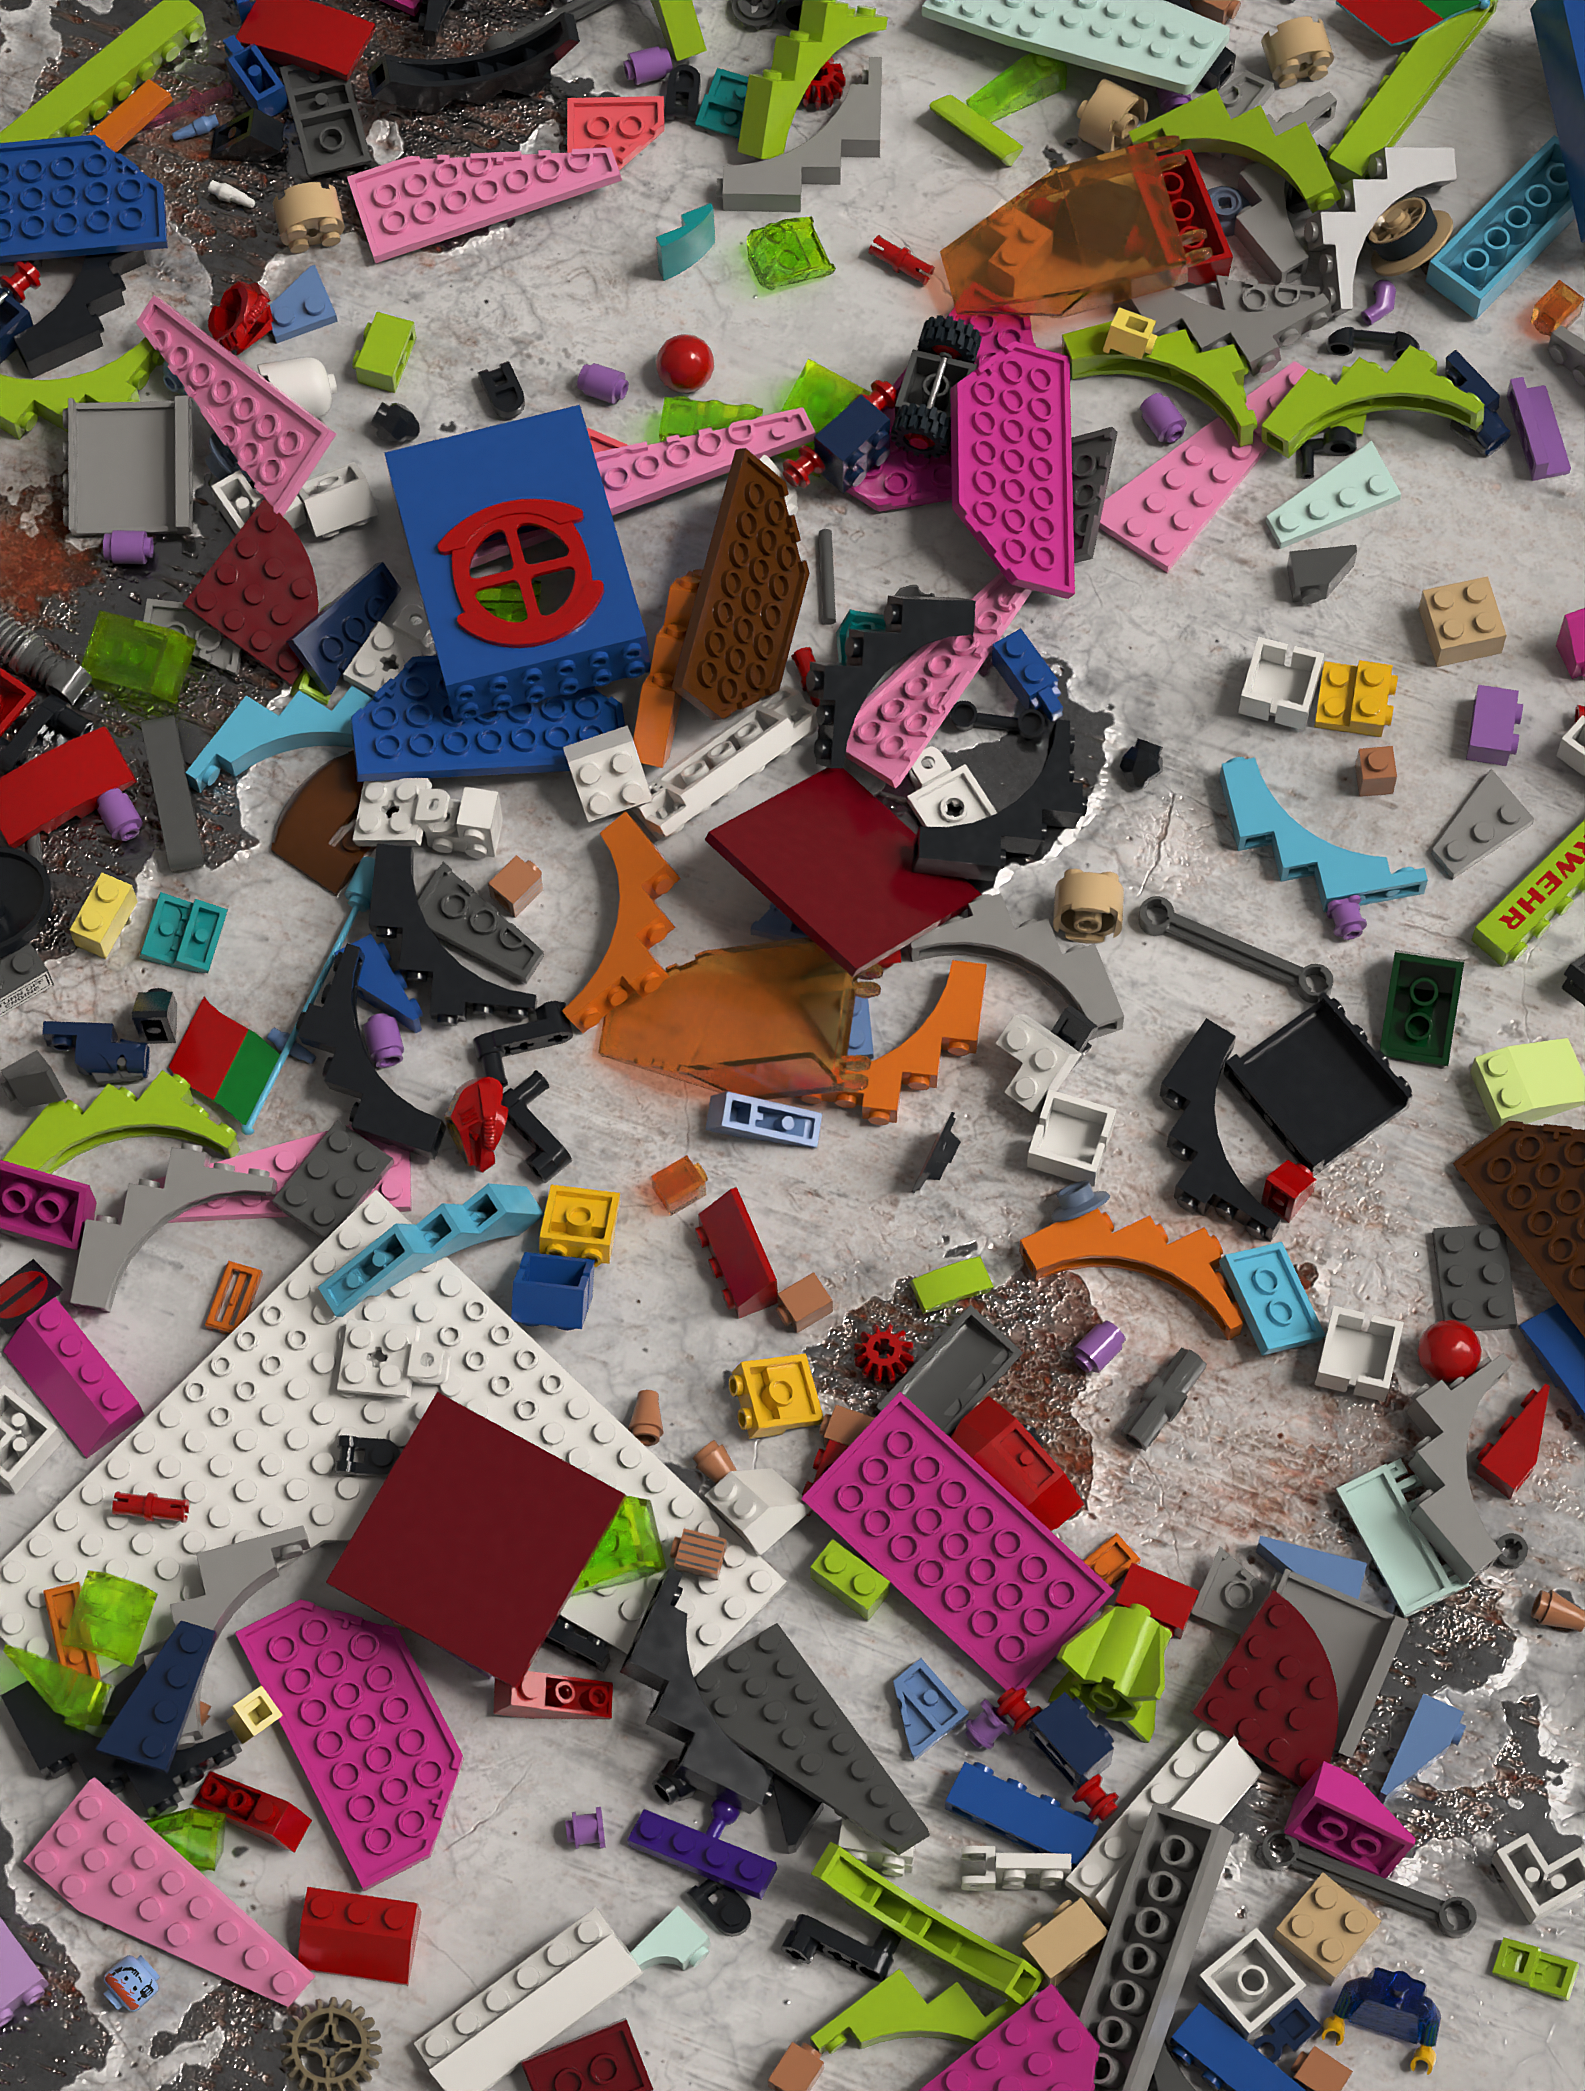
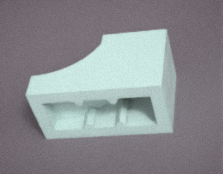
M677 1906L630 1954L642 1971L658 1964L678 1965L684 1971L690 1964L695 1968L707 1957L710 1952L707 1949L710 1945V1939Z

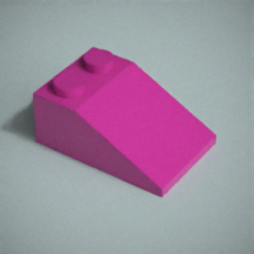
M1325 1761L1294 1798L1284 1830L1285 1834L1348 1865L1385 1879L1411 1850L1416 1841V1838L1357 1777Z

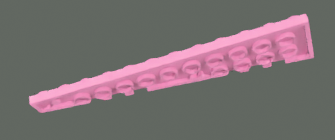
M801 407L760 416L753 420L733 422L728 428L712 431L711 427L698 430L699 434L679 438L678 434L666 437L667 441L647 445L646 441L596 452L594 455L613 516L729 473L736 449L747 448L758 459L763 455L772 457L814 441L816 432L804 408ZM542 528L518 534L522 549L556 537L551 532ZM502 538L481 543L473 556L470 569L510 554L507 539Z

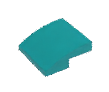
M717 68L710 90L704 96L695 125L739 138L749 77Z
M711 203L681 214L682 227L656 237L658 271L663 281L690 268L715 244L714 208Z
M160 892L139 958L178 969L208 973L228 909L195 899L192 903Z

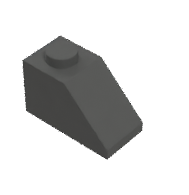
M1348 545L1290 551L1287 571L1292 602L1313 604L1326 599L1354 567L1357 546Z
M38 1050L0 1070L6 1080L1 1083L5 1094L10 1102L17 1099L23 1109L62 1101L67 1098L52 1068Z

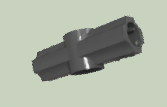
M1181 1348L1171 1363L1168 1364L1160 1377L1156 1376L1150 1383L1140 1400L1141 1404L1121 1430V1435L1129 1444L1137 1449L1146 1451L1157 1438L1167 1421L1171 1422L1177 1416L1187 1400L1188 1392L1207 1367V1364L1198 1354L1190 1349Z

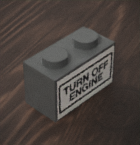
M31 943L0 960V1017L54 986L47 967Z

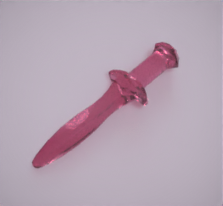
M223 80L219 86L199 93L196 89H191V97L180 104L162 110L141 131L160 126L190 111L200 110L201 115H204L206 112L205 105L224 97L231 98L233 96V87L228 81Z

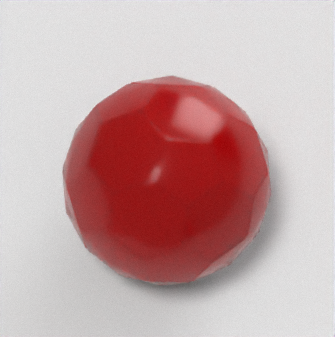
M688 334L673 336L665 341L656 357L657 372L660 380L671 390L680 393L695 392L703 388L710 380L714 371V357L710 347L699 337Z
M1443 1320L1431 1325L1423 1332L1418 1342L1417 1354L1420 1366L1432 1379L1436 1381L1442 1380L1444 1383H1452L1459 1377L1467 1379L1476 1371L1481 1361L1482 1349L1478 1336L1468 1325L1456 1320Z

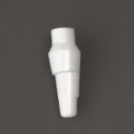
M214 180L209 184L208 192L214 194L219 200L232 201L251 209L254 208L255 200L231 185Z

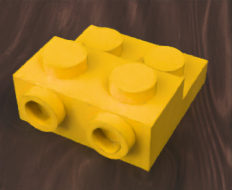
M1359 660L1358 666L1324 661L1314 727L1382 737L1384 725L1391 726L1394 706L1387 705L1388 695L1395 696L1398 675H1391L1393 665Z
M551 1185L539 1236V1254L595 1260L594 1267H598L601 1263L610 1264L615 1239V1226L620 1206V1193Z
M806 1354L743 1361L731 1372L732 1375L729 1377L728 1382L729 1391L733 1397L738 1396L741 1406L737 1415L738 1424L742 1430H747L749 1439L782 1435L787 1429L815 1426L822 1423L824 1417Z

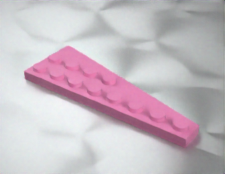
M1293 361L1246 396L1247 402L1245 404L1247 409L1254 411L1258 425L1257 429L1253 431V444L1240 447L1227 424L1220 417H1217L1105 499L1099 529L1168 573L1268 450L1269 446L1262 443L1261 425L1308 369Z
M1000 572L971 599L976 601L973 635L947 637L920 647L865 699L852 726L847 741L845 757L896 789L992 651V644L999 641L1033 590L1011 585Z

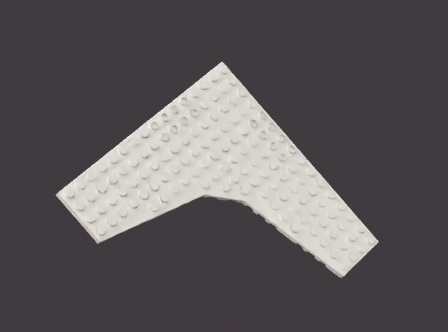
M375 1190L0 1562V1637L67 1702L72 1698H67L65 1694L44 1590L75 1582L81 1583L101 1678L103 1680L114 1670L137 1659V1656L169 1639L175 1630L170 1604L206 1595L196 1553L302 1525L305 1528L310 1544V1549L303 1550V1554L311 1549H316L324 1543L350 1541L387 1477L354 1476L335 1473V1462L340 1457V1449L337 1448L338 1436L349 1435L391 1440L402 1453L437 1392L627 1495L625 1502L559 1615L591 1635L614 1646L624 1654H628L659 1579L670 1567L675 1569V1559L670 1558V1552L675 1536L681 1538L684 1528L727 1540V1548L718 1580L677 1570L683 1573L678 1585L683 1588V1591L675 1608L687 1613V1651L693 1677L708 1666L785 1587L787 1581L447 1257L408 1276L379 1296L366 1297L346 1315L336 1317L318 1287L394 1224H412ZM347 1319L418 1325L420 1327L419 1341L436 1343L451 1356L448 1380L439 1385L417 1384L413 1382L410 1399L338 1391L337 1385ZM377 1350L375 1354L371 1355L370 1360L374 1362V1367L378 1368L380 1362L387 1361L388 1357L382 1354V1350ZM355 1450L354 1462L364 1463L365 1451ZM117 1491L146 1496L149 1492L157 1493L158 1497L188 1499L189 1514L185 1513L188 1519L186 1523L162 1519L148 1522L144 1520V1517L114 1515L112 1505L113 1501H117V1499H114V1495ZM281 1556L276 1557L278 1570L298 1560V1557L292 1559H282Z

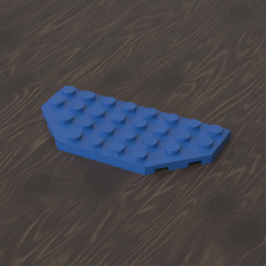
M86 135L0 143V263L168 248L165 190L163 184L155 178H149L139 170L136 164L121 153L117 154L111 150L98 136Z
M437 656L412 657L394 679L390 678L373 695V699L351 717L357 782L400 780L403 778H443L570 771L563 747L625 726L622 703L612 696L607 698L597 691L595 686L580 689L569 695L560 694L548 697L537 703L528 702L512 706L505 711H492L480 714L473 719L454 721Z

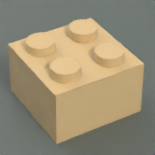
M1488 576L1422 591L1418 609L1436 667L1502 653L1507 635Z
M1322 1872L1279 1924L1272 1938L1332 1986L1378 1930L1382 1920Z
M1082 1897L1074 1903L1070 1899L1065 1901L1053 1911L1052 1914L1055 1917L1049 1923L1043 1926L1039 1922L1023 1935L1025 1940L1022 1942L1020 1958L1045 1975L1040 1983L1044 1989L1051 1983L1057 1987L1103 1950L1109 1931Z

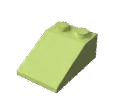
M1568 1038L1507 1046L1474 1058L1470 1074L1495 1131L1508 1121H1519L1528 1124L1585 1105V1076Z

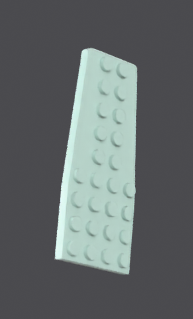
M926 0L922 5V16L1007 46L1183 95H1189L1194 91L1229 42L1230 28L1165 0Z

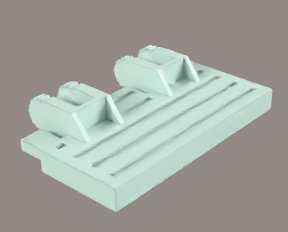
M1400 1458L1336 1488V1493L1405 1619L1469 1587V1583L1465 1585L1448 1564L1441 1566L1437 1558L1440 1554L1429 1544L1430 1542L1409 1518L1417 1508L1414 1503L1416 1499L1407 1503L1403 1494L1422 1486L1423 1483L1416 1474L1396 1483L1395 1479L1408 1473Z

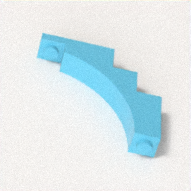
M351 686L331 711L306 694L298 691L278 716L250 697L245 696L185 772L189 786L201 793L207 785L210 786L216 781L220 768L236 777L266 758L294 749L313 746L353 748L351 717L360 708L363 709L373 698Z
M1235 757L1226 763H1222L1219 779L1237 850L1241 851L1271 845L1281 882L1309 876L1315 877L1323 912L1328 911L1327 904L1329 902L1345 899L1352 895L1360 896L1361 902L1359 906L1425 893L1428 882L1425 868L1414 869L1413 867H1405L1391 874L1387 857L1365 855L1343 849L1315 836L1303 828L1287 814L1273 797L1261 776L1255 757L1249 759Z
M488 1183L462 1205L442 1203L416 1225L394 1224L323 1282L318 1289L335 1316L343 1317L366 1297L379 1296L408 1276L446 1256L484 1241L521 1235L542 1218L544 1213L527 1186Z

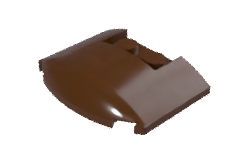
M354 750L328 761L314 771L297 788L278 819L274 843L272 842L271 847L272 853L335 896L339 894L353 877L361 859L369 857L377 847L357 846L353 841L364 781L357 782ZM393 806L387 811L386 815L388 818H391L392 814L398 812L399 809Z

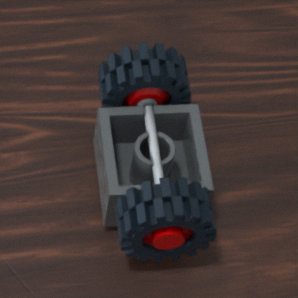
M937 315V318L930 317L924 323L917 346L918 350H912L896 401L895 420L890 435L892 442H895L898 448L904 447L903 451L907 453L912 451L914 456L919 457L920 454H923L924 458H930L931 455L934 458H939L940 455L944 456L948 452L951 443L950 389L977 369V364L974 363L982 340L978 329L973 330L974 326L970 323L965 325L962 319L955 321L952 316H947V319H944L942 315Z

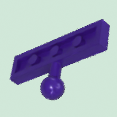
M718 1798L711 1805V1816L713 1819L705 1833L644 1809L627 1839L629 1846L759 1900H762L778 1869L776 1862L719 1839L725 1826L736 1822L740 1815V1809Z

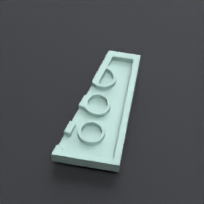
M1370 441L1267 515L1266 524L1279 548L1282 549L1400 501L1401 493L1376 447Z

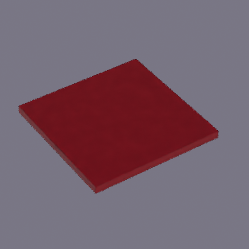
M827 767L714 828L708 832L705 841L851 977L856 976L967 910L968 903L982 895L965 878L912 872L913 840L916 834L844 768Z
M437 1392L326 1583L517 1690L625 1502L627 1495Z

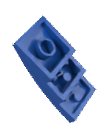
M1559 1303L1518 1327L1555 1388L1558 1386L1561 1388L1577 1416L1582 1415L1585 1420V1338Z

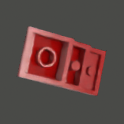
M256 0L236 38L244 48L255 44L266 59L282 66L294 64L317 75L324 71L348 82L376 31V25L345 11L310 0Z
M103 726L39 755L0 778V830L9 846L17 848L42 830L49 834L74 816L82 819L99 807L97 799L103 793L116 788L124 791L137 782L107 727Z

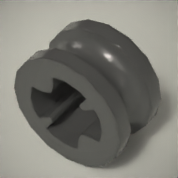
M1505 1534L1496 1542L1500 1551L1503 1552L1508 1543L1512 1544L1511 1548L1517 1546L1519 1551L1516 1554V1559H1509V1554L1507 1557L1501 1554L1496 1562L1502 1568L1516 1569L1525 1561L1528 1546L1524 1538L1518 1534Z

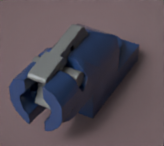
M1454 350L1446 357V377L1452 381L1455 387H1459L1465 393H1473L1485 405L1484 420L1476 431L1453 419L1450 423V429L1480 453L1490 456L1500 449L1511 436L1509 434L1511 431L1505 426L1496 412L1499 409L1500 395L1457 350Z
M43 1021L42 1035L47 1047L57 1051H70L72 1048H75V1064L78 1072L84 1075H93L98 1084L128 1082L148 1078L150 1066V1048L148 1043L121 1038L120 1042H117L118 1035L113 1023Z

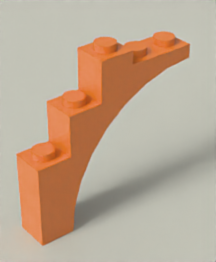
M701 569L693 570V572L688 571L685 576L676 578L669 589L664 625L656 635L650 674L642 684L633 737L640 762L643 764L663 768L670 757L682 696L672 689V684L703 572Z
M626 811L600 832L601 837L611 851L618 873L620 900L618 918L612 940L598 970L584 989L562 1010L566 1017L582 1033L596 1026L601 1018L613 1008L625 1002L634 991L642 998H645L649 993L656 991L670 977L649 949L665 939L667 934L675 928L655 900L662 894L667 893L681 878Z
M952 960L947 984L935 1009L912 1036L899 1047L882 1057L851 1069L826 1073L796 1072L794 1084L795 1098H801L803 1102L809 1104H819L821 1101L835 1102L836 1105L843 1108H854L856 1105L862 1106V1119H867L872 1124L887 1125L889 1122L897 1123L902 1084L908 1085L915 1090L937 1088L942 1050H948L949 1053L957 1056H965L969 1053L976 1054L987 964Z
M1097 1208L1080 1217L1056 1222L1020 1240L1019 1252L1035 1281L1059 1272L1087 1267L1120 1268L1144 1273L1172 1285L1193 1299L1212 1317L1227 1340L1241 1335L1242 1321L1245 1320L1238 1303L1236 1301L1231 1303L1225 1291L1228 1288L1222 1274L1219 1271L1214 1273L1215 1270L1219 1269V1260L1223 1254V1249L1216 1236H1209L1205 1227L1167 1245L1166 1243L1169 1240L1163 1226L1160 1223L1155 1225L1150 1215L1112 1233L1114 1226L1109 1215L1106 1212L1101 1213Z

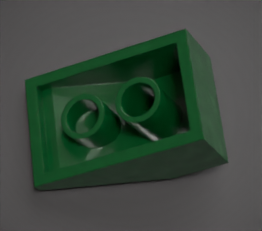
M1395 950L1380 1043V1051L1386 1057L1448 1066L1465 960Z

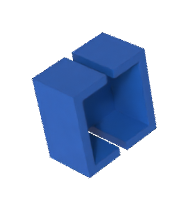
M524 1252L513 1281L511 1319L514 1322H521L523 1325L530 1327L549 1325L566 1331L582 1329L593 1298L595 1260Z

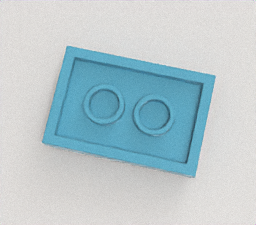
M1282 1242L1227 1254L1219 1260L1262 1356L1316 1343L1326 1336Z

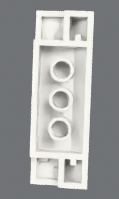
M785 685L778 692L772 694L649 783L648 786L653 801L630 809L657 840L664 836L667 837L668 835L678 833L683 829L684 823L694 816L707 812L713 802L722 796L733 793L738 788V784L746 778L762 772L768 762L775 757L788 753L794 743L801 738L813 735L818 730L816 720L818 707L806 703L800 691Z
M1202 1721L1065 1879V1885L1093 1906L1094 1914L1111 1926L1153 1803L1220 1824L1261 1776V1770L1246 1750L1238 1745L1239 1741L1235 1736L1229 1739Z
M595 1907L417 2040L414 2045L430 2068L429 2072L445 2091H487L522 2065L521 2060L537 2054L641 1976L643 1971L624 1943L619 1940L600 1910Z

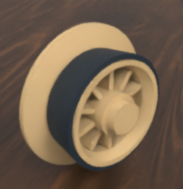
M1421 196L1409 197L1391 205L1379 216L1366 236L1367 243L1374 249L1371 258L1372 268L1381 276H1396L1420 266L1424 274L1427 275L1429 262L1431 261L1430 258L1444 246L1452 233V218L1445 211L1432 210L1428 200Z

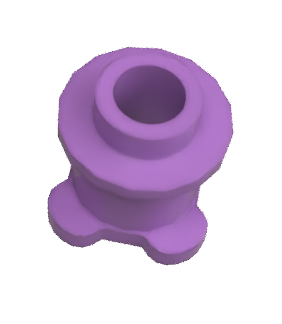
M1352 895L1341 900H1333L1327 904L1328 911L1326 914L1329 919L1333 918L1335 928L1333 931L1335 936L1351 940L1362 935V930L1367 927V921L1361 917L1359 911V903L1361 902L1359 895Z
M984 1699L980 1703L984 1710L974 1720L968 1719L966 1721L968 1728L966 1735L976 1747L982 1748L984 1746L992 1749L994 1741L1004 1731L1009 1736L1014 1732L1012 1731L1013 1727L1007 1720V1716L1000 1717L996 1713L999 1707L993 1706L988 1700Z
M596 1807V1813L576 1815V1812H572V1820H565L567 1842H575L576 1849H580L579 1845L600 1843V1848H606L601 1807Z

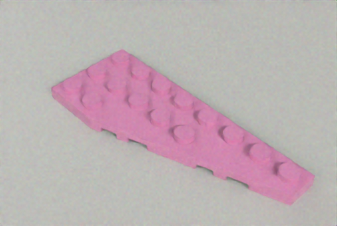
M611 147L572 149L570 153H551V150H539L538 154L524 155L521 154V151L470 153V157L450 158L449 154L437 155V158L433 159L407 156L347 177L375 263L622 181Z
M95 1777L89 1780L23 1861L79 1912L284 2006H291L316 1977Z

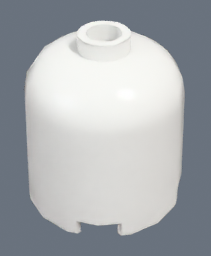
M300 357L257 364L258 374L318 419L329 412L332 405V394L337 393L336 380L333 373L327 374L324 365L318 359Z

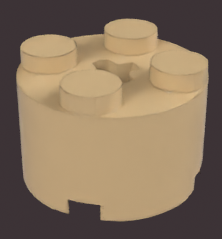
M1311 16L1290 19L1277 25L1278 32L1270 36L1268 31L1262 37L1261 44L1272 78L1278 82L1280 88L1291 87L1297 83L1298 79L1309 77L1310 80H1319L1328 74L1327 68L1332 64L1334 55L1321 19L1318 18V22H1313Z
M1107 79L1101 80L1090 100H1084L1078 108L1077 117L1081 119L1078 138L1114 157L1115 154L1119 157L1124 155L1134 145L1128 132L1137 128L1140 120L1143 122L1146 120L1148 113L1147 100Z
M321 182L302 183L284 190L285 196L278 200V196L274 198L273 208L280 238L283 244L289 246L290 252L302 253L307 251L309 246L321 243L323 246L330 247L341 241L340 235L343 233L345 225L334 186L329 185V189L321 187Z
M1080 869L1066 870L1064 877L1055 886L1054 930L1057 933L1059 929L1065 932V938L1068 940L1088 944L1104 942V937L1112 933L1113 938L1118 936L1122 931L1124 888L1119 882V876L1114 872L1093 873L1083 872Z

